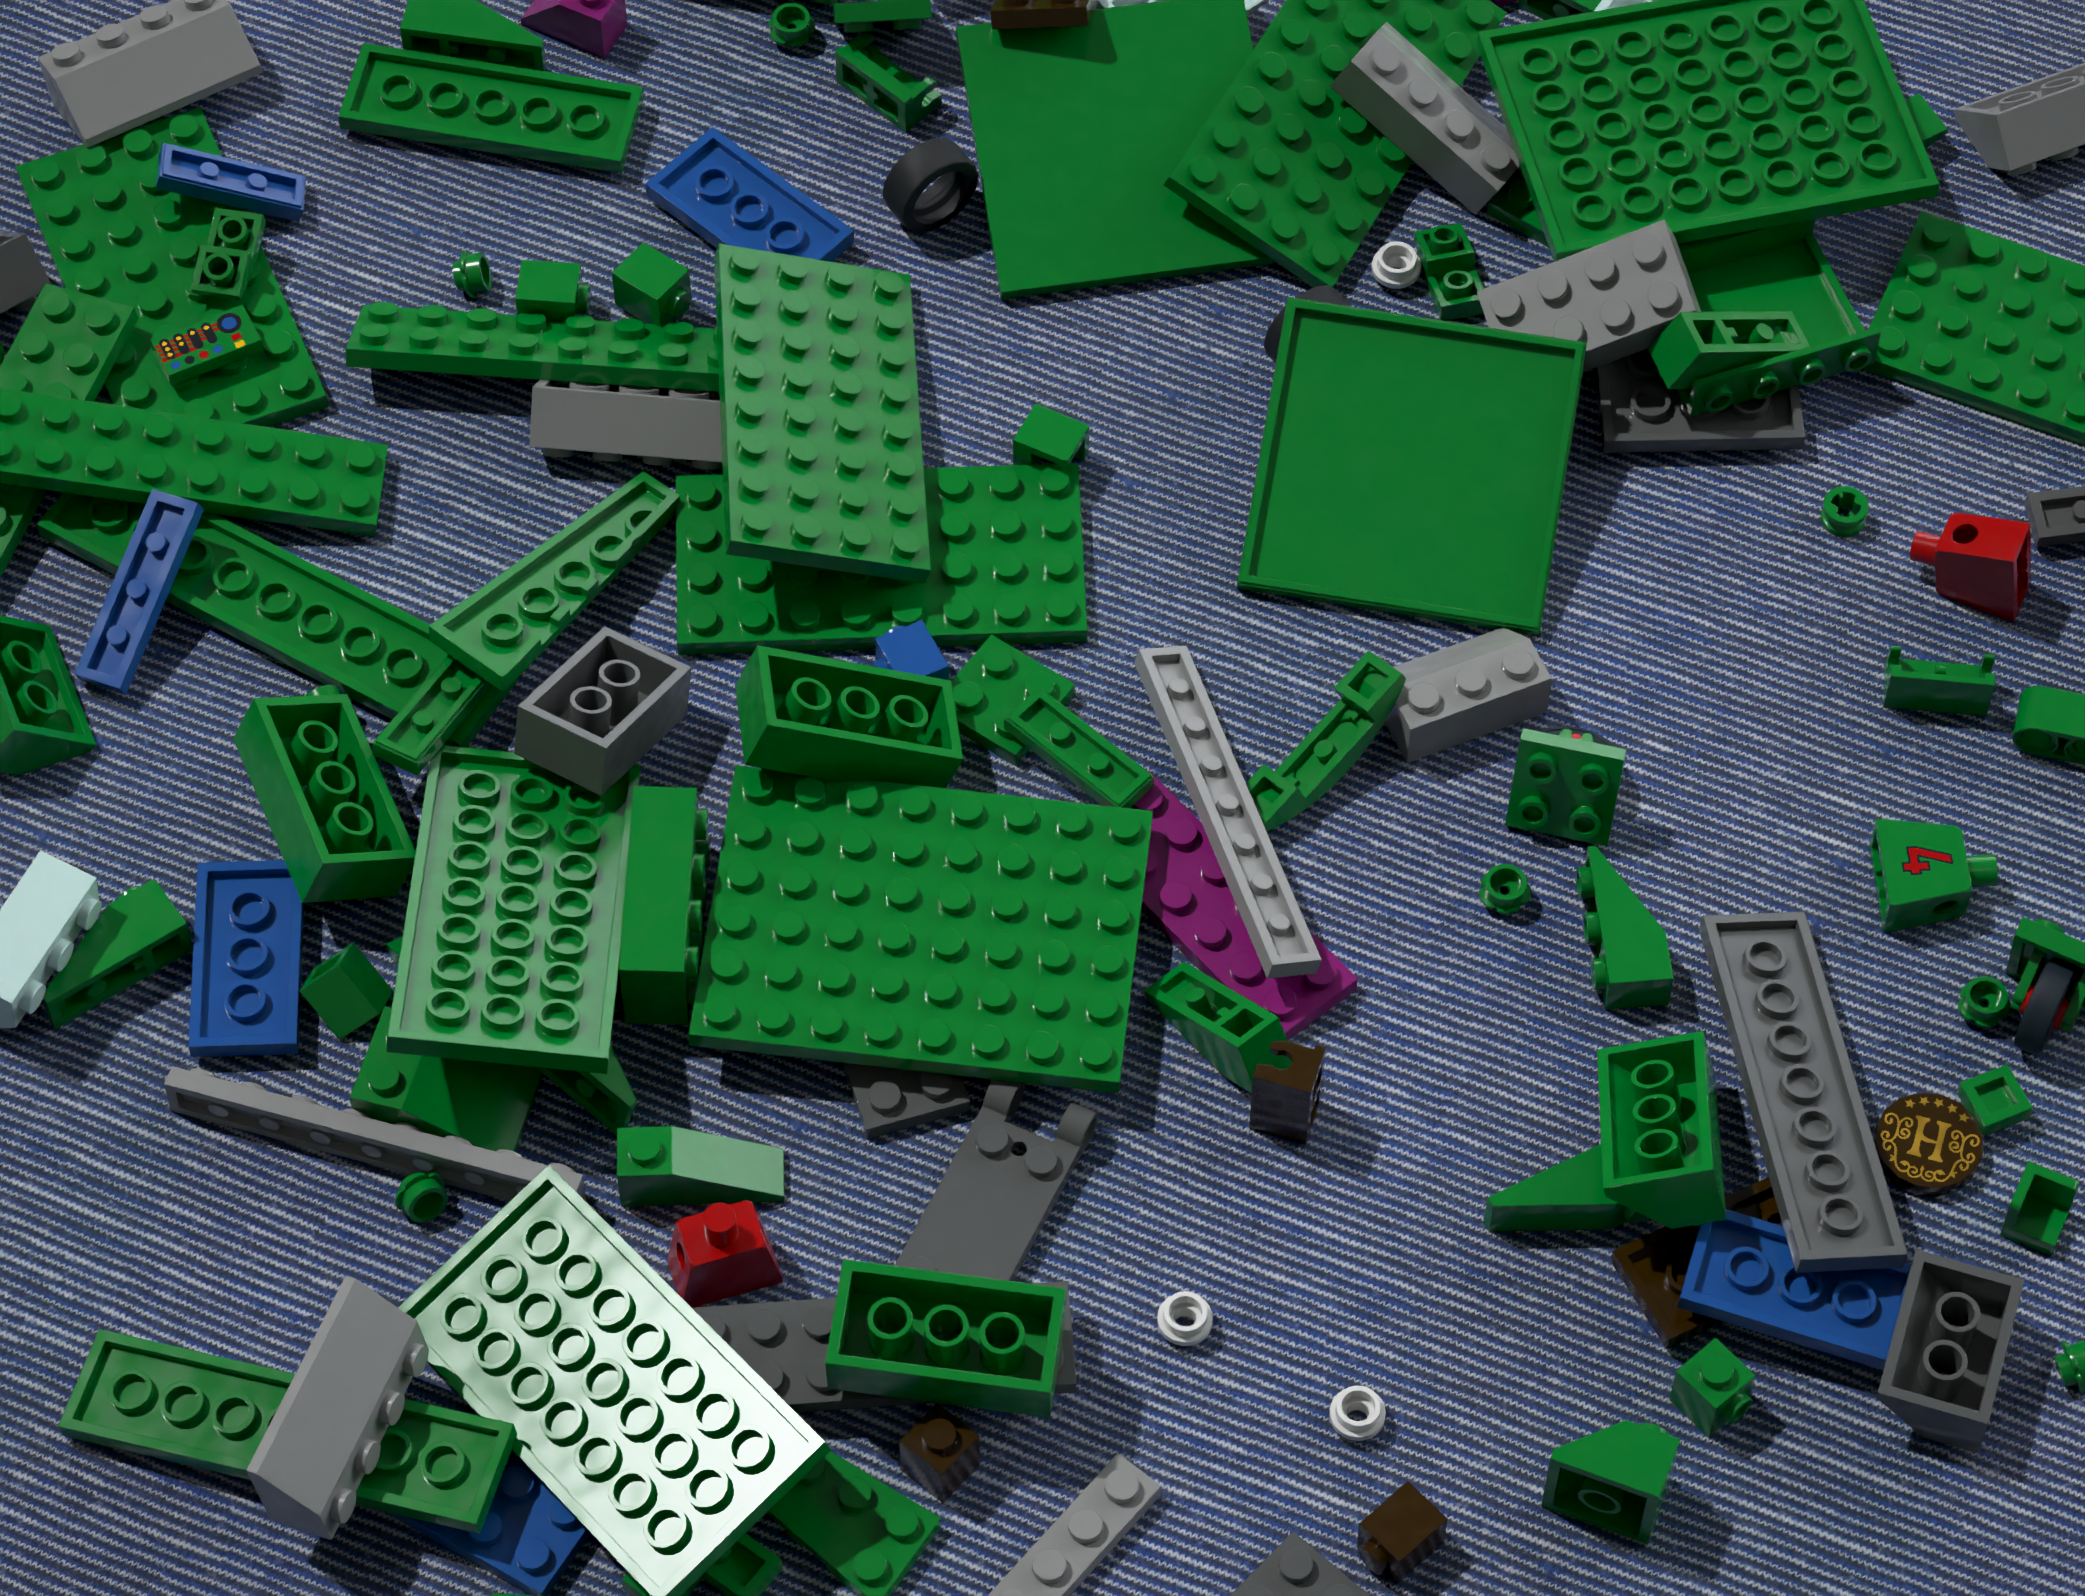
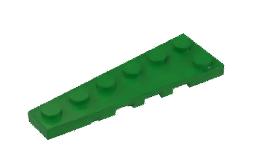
M641 472L429 625V641L503 692L676 515V507L680 503V495L646 472Z
M831 1451L767 1512L772 1519L786 1530V1534L801 1548L805 1546L826 1565V1569L856 1596H891L941 1528L940 1517Z

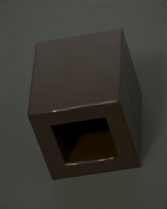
M936 1403L900 1440L901 1471L941 1503H944L980 1465L979 1435Z
M1407 1481L1359 1523L1356 1546L1358 1554L1371 1571L1378 1575L1384 1573L1397 1585L1444 1543L1448 1519Z

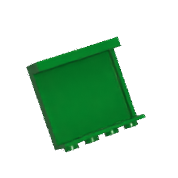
M1815 219L1678 244L1701 312L1792 311L1810 347L1693 380L1691 389H1677L1690 416L1708 411L1718 412L1735 403L1753 398L1763 399L1780 390L1798 385H1811L1822 378L1846 371L1856 372L1875 363L1881 333L1878 327L1865 331L1813 235Z

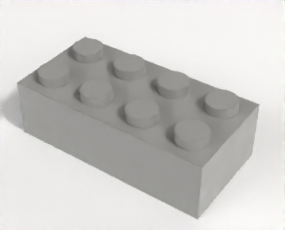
M1665 220L1477 291L1489 328L1587 342L1582 373L1649 348L1680 312H1701L1678 243Z

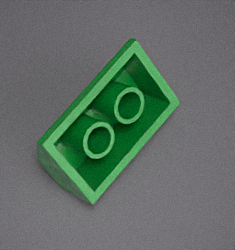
M0 615V772L23 775L91 752L95 748L96 743L51 626Z

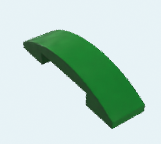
M1368 650L1334 687L1341 699L1275 771L1263 764L1250 778L1246 785L1266 831L1282 825L1307 809L1332 788L1360 758L1385 723L1401 693L1406 678L1400 671Z

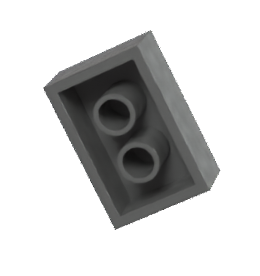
M604 626L518 705L514 754L602 796L687 715L692 667Z

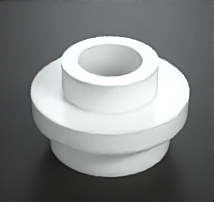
M1387 243L1373 257L1372 274L1385 287L1393 289L1405 288L1415 283L1420 276V259L1415 250L1406 243Z
M1187 1291L1178 1292L1168 1297L1161 1304L1157 1316L1158 1328L1163 1337L1169 1342L1180 1346H1191L1203 1341L1210 1333L1213 1322L1212 1311L1208 1303L1199 1295ZM1187 1316L1192 1318L1195 1323L1191 1326H1181L1176 1324L1175 1320L1179 1317Z
M1351 1386L1342 1390L1334 1397L1330 1406L1329 1417L1333 1428L1342 1437L1354 1441H1363L1374 1437L1382 1429L1386 1410L1382 1399L1373 1390L1365 1386ZM1359 1410L1364 1412L1367 1418L1363 1421H1355L1350 1419L1347 1414L1351 1411Z

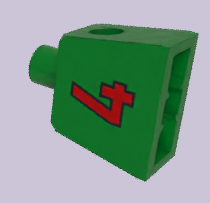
M1876 819L1869 850L1883 932H1892L1960 918L1966 914L1972 887L1997 885L1998 866L1995 855L1967 856L1963 832L1957 826Z

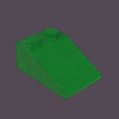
M384 1006L350 1095L352 1109L359 1110L371 1119L390 1124L396 1122L408 1123L417 1127L422 1132L443 1138L446 1136H458L466 1139L473 1146L492 1151L506 1149L516 1152L544 1074L532 1066L387 1052V1036L392 1007Z

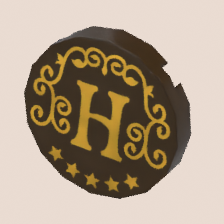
M1916 1093L1899 1098L1884 1110L1874 1133L1875 1147L1881 1166L1887 1172L1886 1177L1895 1186L1914 1195L1938 1197L1949 1194L1951 1189L1958 1188L1960 1185L1963 1187L1972 1180L1983 1155V1134L1975 1117L1963 1105L1941 1094Z

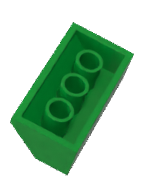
M1704 1031L1597 1049L1602 1173L1605 1197L1671 1229L1692 1225L1699 1226L1709 1222L1726 1220L1717 1086Z

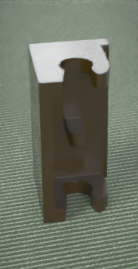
M1275 1041L1270 1044V1052L1276 1056L1288 1057L1292 1064L1286 1069H1278L1273 1065L1257 1064L1252 1081L1249 1129L1306 1145L1321 1102L1326 1047L1315 1045L1313 1049L1288 1041Z

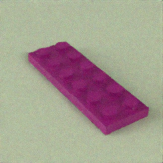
M1154 776V787L1130 808L1153 811L1141 911L1201 972L1278 1016L1286 1038L1290 1040L1357 990L1358 978L1310 931L1322 959L1317 973L1267 979L1202 823Z

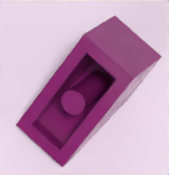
M534 0L522 16L521 25L605 58L628 25L625 0Z

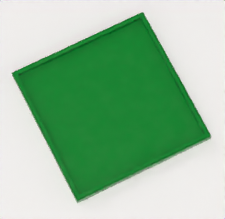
M1168 0L1095 9L1088 26L992 29L991 23L956 27V38L1000 299L1277 264V262L1163 186L1253 51L1244 0Z
M1287 297L1237 580V589L1496 630L1504 627L1516 633L1539 636L1587 342Z

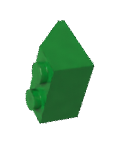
M1625 1420L1557 1447L1553 1450L1550 1458L1541 1507L1648 1544L1670 1485L1680 1439L1670 1436L1664 1428L1652 1423L1637 1424Z

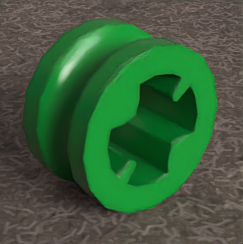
M1840 486L1830 490L1824 498L1820 517L1822 526L1827 532L1843 538L1852 537L1860 533L1865 526L1869 508L1866 496L1858 489L1849 486ZM1841 507H1848L1852 510V512H1849L1848 517L1837 514V512H1840Z

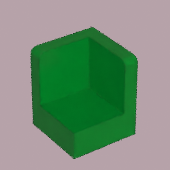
M1036 403L1013 439V465L1039 464L1041 459L1044 458L1061 466H1068L1073 457L1084 460L1089 453L1088 424Z
M353 942L315 967L303 984L300 992L338 1038H343L380 1014L392 994V989Z
M2028 1161L2008 1208L2000 1236L2052 1256L2072 1207L2079 1182Z

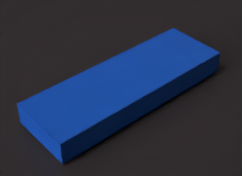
M162 143L158 157L155 188L299 222L304 210L306 176Z

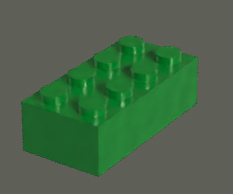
M757 645L735 685L746 766L839 782L875 780L946 788L963 761L951 680Z
M348 695L254 698L233 740L301 902L395 897L414 865L416 851Z
M633 786L619 960V977L625 1024L689 1025L690 1006L694 1005L699 977V959H702L705 941L704 927H701L702 913L707 912L708 900L705 868L710 867L711 838L708 836V809L699 808L697 788Z
M843 1259L825 1360L828 1389L1051 1418L1066 1319V1288Z

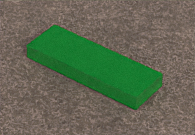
M448 654L372 743L373 755L412 774L418 775L494 685Z
M1041 687L1032 692L1004 718L1005 730L1103 806L1131 808L1154 787V776Z

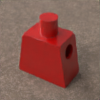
M1954 513L1950 515L1941 536L1922 531L1916 532L1910 549V560L1935 566L1936 591L1941 596L2003 619L2015 621L2031 585L2030 523Z
M745 1200L730 1205L714 1203L707 1207L704 1212L681 1218L675 1223L667 1263L677 1294L691 1308L783 1282L768 1233L752 1201Z

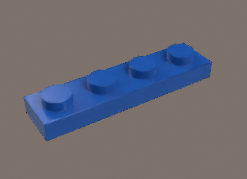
M151 490L74 672V675L80 681L124 695L127 694L204 511L197 502L159 490Z

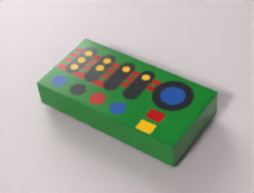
M243 304L150 339L152 351L170 386L264 350L262 340Z

